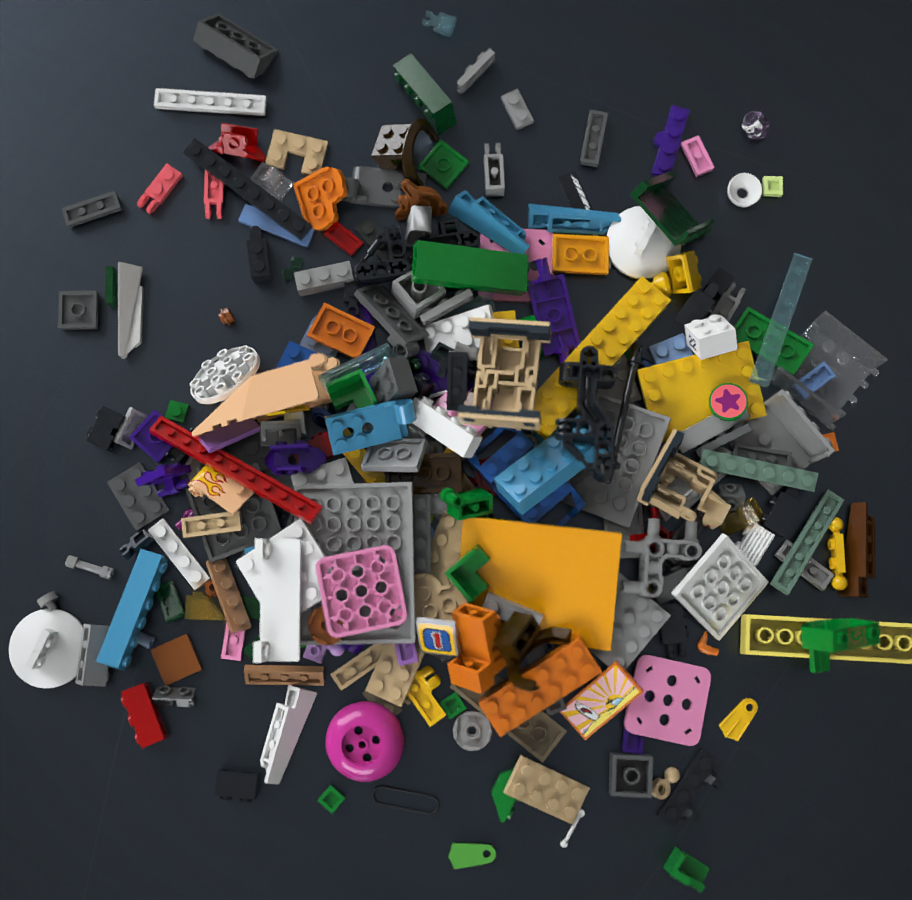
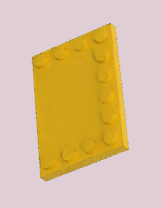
M749 341L738 343L737 350L700 360L695 354L637 369L646 409L671 418L663 442H667L673 429L681 432L713 415L709 409V397L711 392L723 383H733L740 386L748 396V407L746 410L750 417L744 421L767 415Z

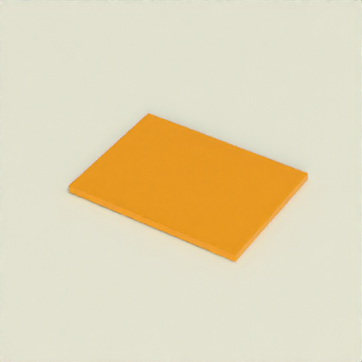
M485 517L465 519L462 522L460 558L477 544L491 558L477 570L489 584V587L479 594L472 603L468 601V604L482 607L488 592H491L544 614L539 625L541 628L539 631L552 627L571 629V638L579 634L588 648L611 651L622 533ZM501 620V628H503V626L506 623L503 620ZM548 642L552 644H563L562 642Z

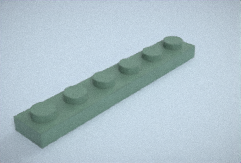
M702 449L699 462L700 465L712 471L815 492L818 473L706 449Z
M829 489L824 492L770 585L785 595L791 592L844 499Z

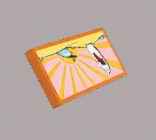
M616 660L565 704L567 709L560 711V713L586 740L642 694L644 690Z

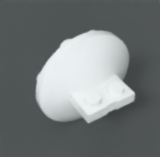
M640 206L632 207L620 213L618 216L621 217V221H613L606 236L609 237V259L621 273L634 279H640L641 276L647 280L653 279L661 272H667L666 256L680 253L681 244L675 247Z
M247 345L219 351L212 360H206L202 363V368L190 383L191 395L201 404H213L220 401L223 403L246 380L256 374L260 365L259 355L253 348Z
M43 609L26 616L16 626L9 643V658L16 674L26 683L39 688L59 687L73 680L77 675L83 632L81 622L72 614L59 609L51 611Z

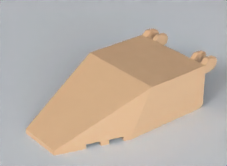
M317 353L312 354L309 360L251 376L192 432V436H201L217 428L228 426L236 420L240 422L253 418L254 420L257 419L258 423H260L261 421L284 416V414L267 416V414L304 403L309 409L331 403L332 400L326 388V383L331 382L328 372L339 368L340 360L334 357L327 358L326 355Z

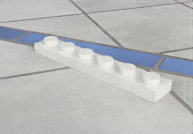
M156 88L154 99L155 109L265 116L267 98L264 95Z

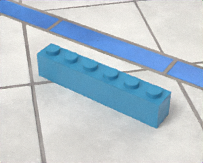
M140 549L96 662L121 671H125L126 667L130 665L131 653L138 644V635L146 624L145 617L148 610L153 606V596L159 590L160 578L168 566L167 559L163 555Z

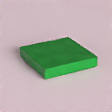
M440 139L419 164L418 170L427 174L431 180L447 191L470 164V161Z

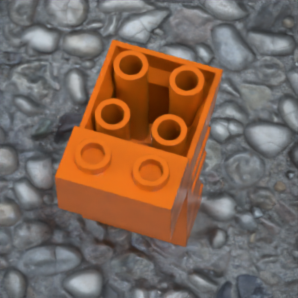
M463 603L452 612L453 621H456L460 632L458 642L461 653L459 657H455L447 663L451 684L483 694L495 684L493 677L508 665L493 642L502 629L501 618L493 610Z

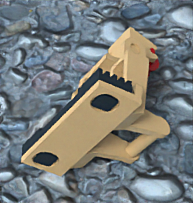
M673 429L642 484L637 501L646 506L650 504L653 507H658L677 519L682 517L688 521H695L696 513L684 506L687 498L667 488L677 476L691 484L690 489L703 495L697 509L705 513L702 516L703 525L713 530L722 525L731 505L727 504L712 490L717 479L715 472L678 453L685 433Z

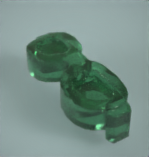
M294 257L290 261V268L283 270L282 275L285 281L290 280L294 275V271L302 265V257Z

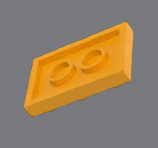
M553 234L551 272L607 275L609 273V237Z

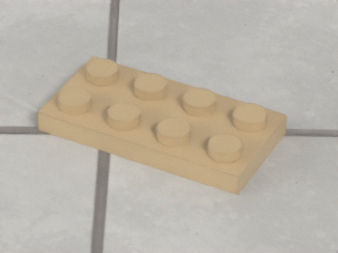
M520 755L503 792L573 825L590 788Z

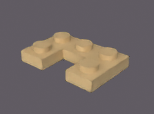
M274 129L265 164L268 167L284 170L289 153L303 156L305 159L301 173L309 176L323 168L329 143L328 141Z

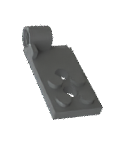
M359 166L353 168L352 178L345 177L348 194L342 198L343 201L353 204L400 208L397 200L398 196L405 195L401 192V183L405 179L404 171L381 170L380 168ZM417 173L423 182V186H426L427 174ZM389 184L393 186V190L385 192L383 187Z
M382 283L357 289L354 296L390 334L387 341L393 346L394 357L402 359L416 357L419 354L417 341L427 338L430 334L416 319H412Z

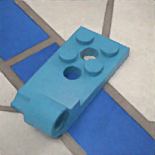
M400 398L325 416L333 455L409 436L407 424L416 421L413 400ZM371 423V430H362L363 424ZM347 427L353 428V433L349 436L343 434V430Z

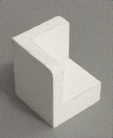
M303 411L284 414V420H300L301 438L308 437L306 418Z

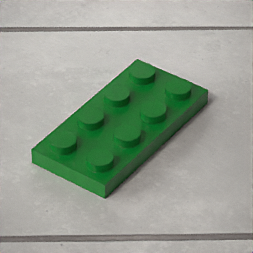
M747 307L734 326L737 344L749 341L753 355L791 377H794L815 345L750 307Z

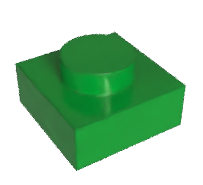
M170 400L165 418L185 424L190 405Z
M456 692L439 702L449 719L466 709Z
M331 784L317 801L332 814L346 797Z

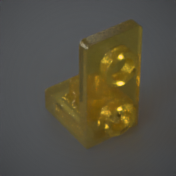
M755 498L748 499L744 507L726 515L722 525H720L725 535L729 536L761 520L763 512Z

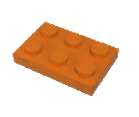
M324 302L307 333V337L359 361L375 331V326Z

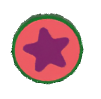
M723 383L717 386L709 397L711 413L725 422L740 419L748 407L746 392L740 386L733 383Z

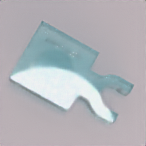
M426 11V17L431 19H423V25L434 26V32L451 37L457 18L439 12L437 17L432 12Z

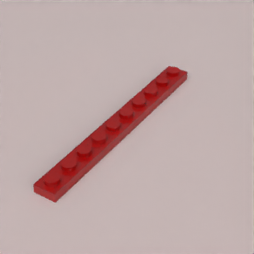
M160 416L149 429L150 434L311 525L323 510L320 504L222 449L209 453L199 441L198 436H192L190 431L163 416Z

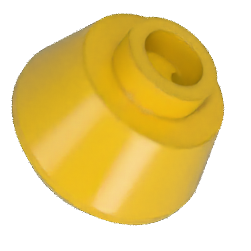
M661 272L653 278V282H650L667 297H670L673 293L671 281L666 272Z

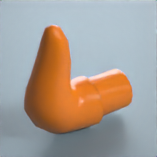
M705 631L698 642V649L704 654L717 656L719 649L707 645L708 634Z

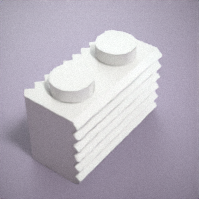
M753 523L745 527L742 532L744 537L741 541H737L735 545L756 567L775 535L757 523Z

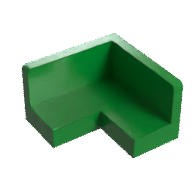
M362 369L326 383L328 394L336 410L351 403H354L357 409L377 404V400Z
M477 544L444 573L470 603L489 587V584L477 570L491 558Z
M675 846L663 866L675 879L701 893L703 892L705 885L702 882L710 870L705 864Z

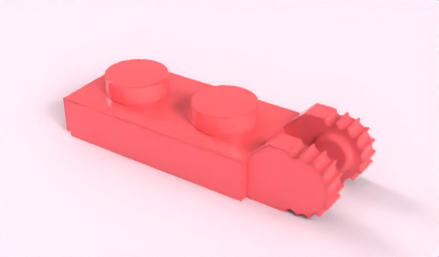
M166 163L145 193L142 194L137 202V206L140 208L144 207L149 199L152 198L153 201L150 202L146 210L147 213L152 214L183 177L182 173Z
M205 170L204 203L206 219H211V205H217V218L222 219L224 184Z

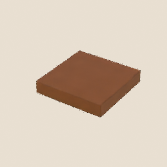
M188 634L151 649L165 686L203 670Z

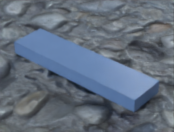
M245 204L238 220L239 223L250 227L257 225L263 232L309 248L315 230L311 229L305 238L300 241L260 210Z

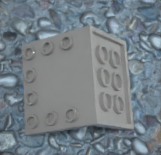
M783 389L764 402L766 416L743 421L745 425L749 423L753 431L727 443L731 449H733V444L737 443L792 452L791 467L802 470L811 463L823 459L835 451L832 448L833 444L831 441L821 435L819 427L814 422H810L806 417L805 410L800 406L798 407L793 401V396ZM733 427L727 431V434L734 431ZM759 481L770 495H773L783 487V485Z

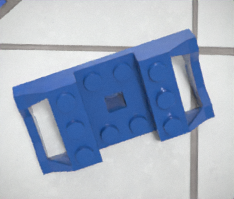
M498 427L479 444L472 458L464 457L521 522L538 523L569 494L573 497L575 507L556 526H565L568 521L587 505L568 481L523 515L498 491L494 478L534 449V444L522 431L516 430V428ZM506 430L513 431L516 434L480 466L477 456L482 454L489 445L496 442Z

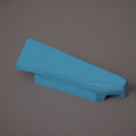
M464 190L454 198L448 209L449 214L458 217L460 221L512 253L525 254L530 246L525 242V231L483 196L475 200Z

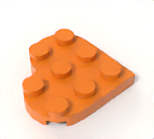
M324 167L293 184L303 219L309 222L313 229L326 230L338 221L337 203L348 194L346 178L340 169Z

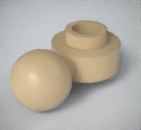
M669 767L664 772V779L656 778L652 781L653 797L660 800L668 797L671 789L670 783H676L680 779L678 769Z

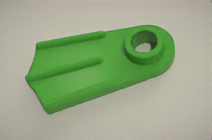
M452 843L448 858L454 869L491 863L496 857V851L489 844ZM489 850L491 855L486 857L483 852Z

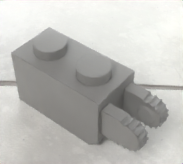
M485 143L483 161L485 197L504 196V165L500 143H496V154H489V143Z

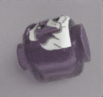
M751 111L745 115L742 127L749 138L761 139L767 135L770 123L762 112Z

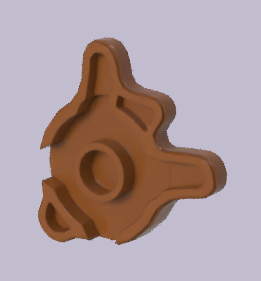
M409 179L402 181L401 188L406 195L398 196L397 202L400 208L395 211V218L397 220L408 218L414 205L432 207V217L435 215L436 217L445 215L448 212V204L443 201L435 189L415 185Z

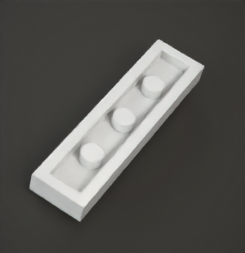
M164 518L147 530L195 591L211 579Z

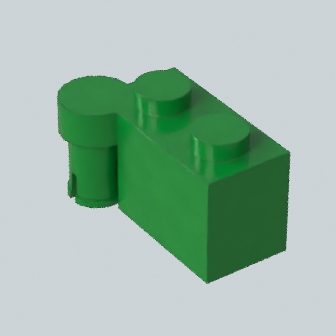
M447 487L440 493V499L447 504V514L458 521L493 514V495L482 488L457 493L455 490Z

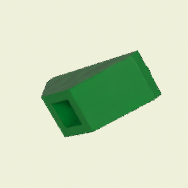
M514 768L500 772L491 790L500 821L503 823L506 818L510 820L514 812L512 806L515 800L519 801L503 792Z

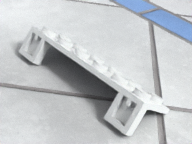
M255 539V559H261L260 641L254 642L253 663L300 661L301 539Z

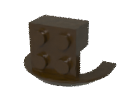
M421 118L416 119L411 124L382 125L371 155L380 169H397L400 159H402L405 179H409L415 185L423 186V182L415 169L414 144L419 132L422 130L432 142L434 138L436 141L439 140L430 122Z
M514 611L493 641L508 664L507 674L511 684L520 690L528 692L537 691L540 688L537 685V681L525 679L520 675V667L524 658L533 649L548 642L569 644L572 635L571 629L552 627L539 631L541 628L532 614Z

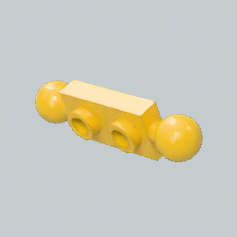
M834 517L828 527L832 531V535H830L827 542L828 549L831 550L829 568L835 574L831 581L832 587L835 590L842 591L848 584L847 579L843 576V573H846L843 534H840L844 523L839 517Z

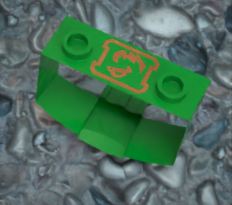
M852 618L806 622V624L801 626L802 648L809 649L810 672L830 671L829 652L834 653L880 644L879 622Z

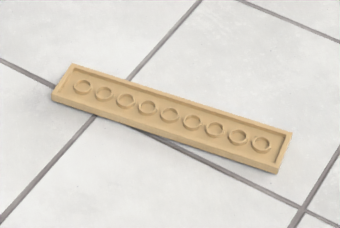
M445 510L431 540V574L427 575H432L436 578L441 586H455L444 573L460 559L463 520L458 521L447 514ZM417 633L416 647L420 662L399 666L395 644H385L366 687V692L397 706H403L425 655V652H421Z

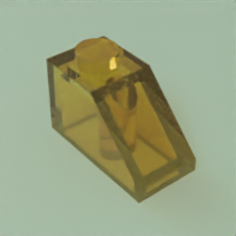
M192 592V596L186 595L185 619L226 620L222 609L210 596H204V592Z

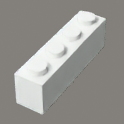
M415 397L413 404L416 421L412 423L460 456L472 458L483 438L477 434L478 430L471 426L466 427L460 424L458 417H451L447 414L448 411L446 409L433 405L434 402L431 399Z

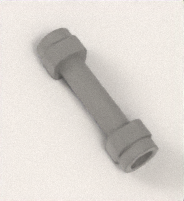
M71 555L66 559L65 566L90 571L109 580L113 577V568L90 564Z

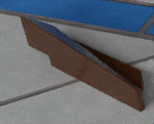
M867 502L851 504L844 549L846 573H843L848 584L844 590L838 591V596L868 598L867 579H875V519L873 515H868Z

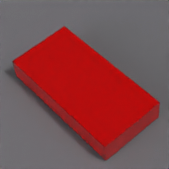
M338 221L333 223L324 232L328 239L352 258L364 245L361 239Z

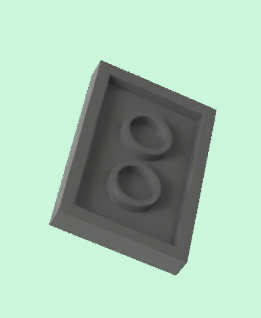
M141 462L107 482L136 531L148 526L171 511L164 498L158 496L156 485L137 487L135 479L143 476L142 473L147 471Z

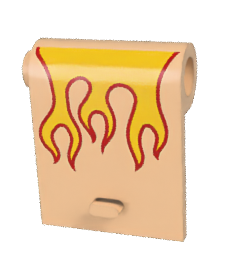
M207 465L188 483V490L195 497L206 495L232 515L254 493Z

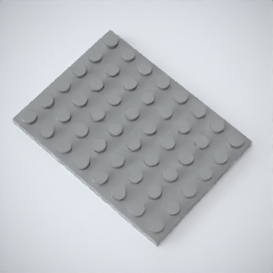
M413 482L294 485L296 492L322 506L323 510L312 525L307 522L305 523L326 557L383 545L392 547L396 554L407 611L406 620L400 625L344 636L342 640L331 645L416 643ZM294 515V522H296L300 518ZM379 557V559H378V560H380V561L383 562V563H385V561H386V560H384V559L381 558V557ZM359 565L352 568L353 576L360 577L363 574V568ZM379 581L375 586L376 591L379 593L385 592L387 588L386 583L383 581ZM360 585L356 588L357 596L363 597L366 595L367 589L365 586ZM340 589L336 592V599L338 601H344L347 598L345 590ZM322 601L301 614L300 645H323L312 639L307 625L309 616L314 609L322 606ZM363 605L359 613L361 616L367 617L370 615L371 609L369 606ZM392 608L389 615L393 614V612L395 611L394 608Z

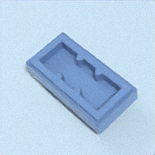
M824 361L793 385L803 398L806 399L835 378L836 375Z

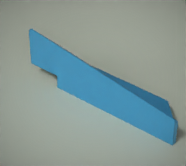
M528 204V229L547 227L548 232L604 235L608 232L612 222H620L621 217L618 216L619 213Z

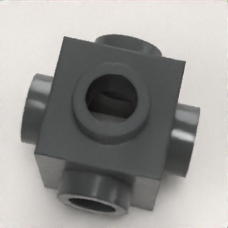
M718 484V491L715 493L727 504L731 505L728 512L743 511L746 495L742 484Z

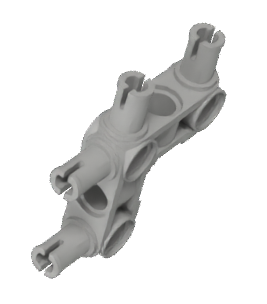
M648 518V532L644 539L641 541H623V552L640 554L638 581L622 580L620 591L637 593L642 597L659 596L662 593L664 581L662 564L667 557L684 561L700 558L702 548L699 545V540H697L698 522L685 521V539L672 540L659 537L660 519ZM652 543L655 545L654 553H651L650 551V545ZM689 546L693 550L691 556L687 552ZM650 583H652L653 585V591L651 593H649L648 591V585Z

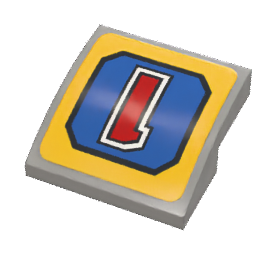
M417 617V636L421 652L460 656L461 648L458 642L460 632L456 621Z

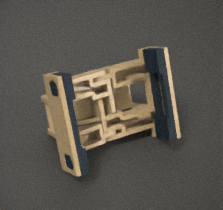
M470 317L469 331L471 337L480 338L478 371L472 406L459 405L457 417L460 424L487 426L488 428H516L518 431H521V429L541 430L540 411H535L534 409L541 344L550 343V322ZM501 339L523 340L522 348L502 347ZM493 394H494V402H493V410H492L491 408H492V401H493Z

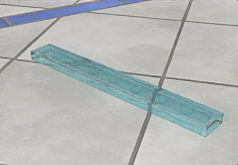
M797 253L793 255L749 379L751 383L766 388L769 386L812 258Z

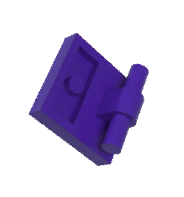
M175 463L168 466V464H162L156 467L157 470L145 471L142 473L143 476L135 479L137 487L164 484L165 488L157 491L159 497H164L168 494L178 493L182 491V488L187 487L190 479L180 480V477L192 471L190 465Z

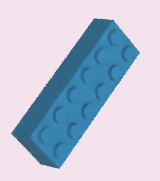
M580 429L582 434L589 433L587 429ZM603 431L602 440H606L607 434L606 431ZM557 432L494 478L498 491L521 515L585 468L581 461L578 462L568 450L563 448V441L555 439ZM572 442L585 456L584 459L588 463H592L594 446L592 444ZM605 449L599 450L601 454H604L607 451Z

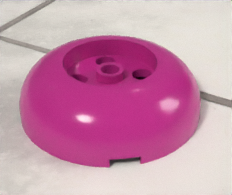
M359 701L345 706L333 717L327 729L326 751L328 757L337 771L351 780L371 782L385 777L397 766L404 751L405 739L399 720L388 708L375 702ZM360 726L363 729V732L361 734H357L355 732V727ZM373 736H379L380 743H374ZM361 741L366 743L365 747L361 745ZM352 744L354 750H347L346 745ZM364 754H370L371 760L367 761Z

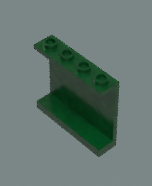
M671 171L642 181L630 195L676 247L706 235L712 229L711 225L715 220L710 219L700 225L667 189V186L676 178Z

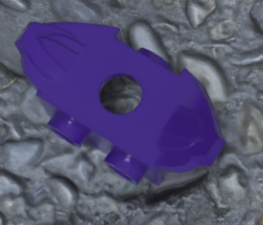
M304 440L294 441V444H287L285 441L275 442V445H269V448L272 450L265 457V465L276 475H284V473L285 475H297V472L310 474L326 462V454ZM292 454L299 456V462L296 465L289 463V457Z

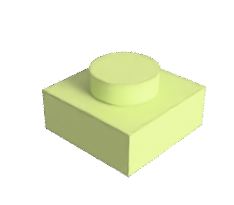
M764 176L762 178V196L781 197L783 195V177Z

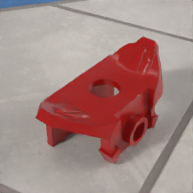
M221 123L219 141L208 147L213 152L242 156V158H251L264 162L267 158L258 147V129Z

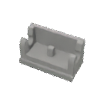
M300 420L261 421L259 425L261 447L275 445V442L279 441L294 444V441L301 440Z

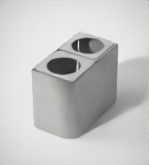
M412 206L406 226L405 241L408 244L414 243L420 237H431L432 207Z

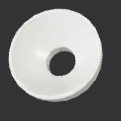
M737 174L728 184V197L732 203L739 207L752 206L759 200L762 194V185L758 178L752 174ZM744 189L747 192V197L740 198L737 195V190Z

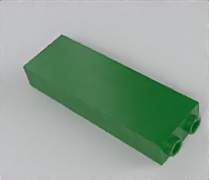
M418 240L413 245L411 283L466 290L470 288V290L522 296L528 291L529 280L527 275L530 270V261H528V255Z

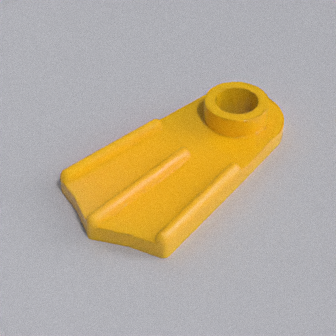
M751 698L743 699L719 724L726 738L736 741L740 740L758 710L755 700ZM747 704L752 705V709L750 711L746 710Z

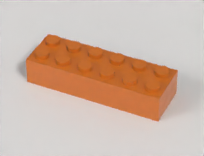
M577 634L571 638L569 644L563 643L520 671V675L523 678L537 681V685L540 686L537 691L528 692L514 687L508 678L480 696L478 704L501 737L602 673V670L580 635Z

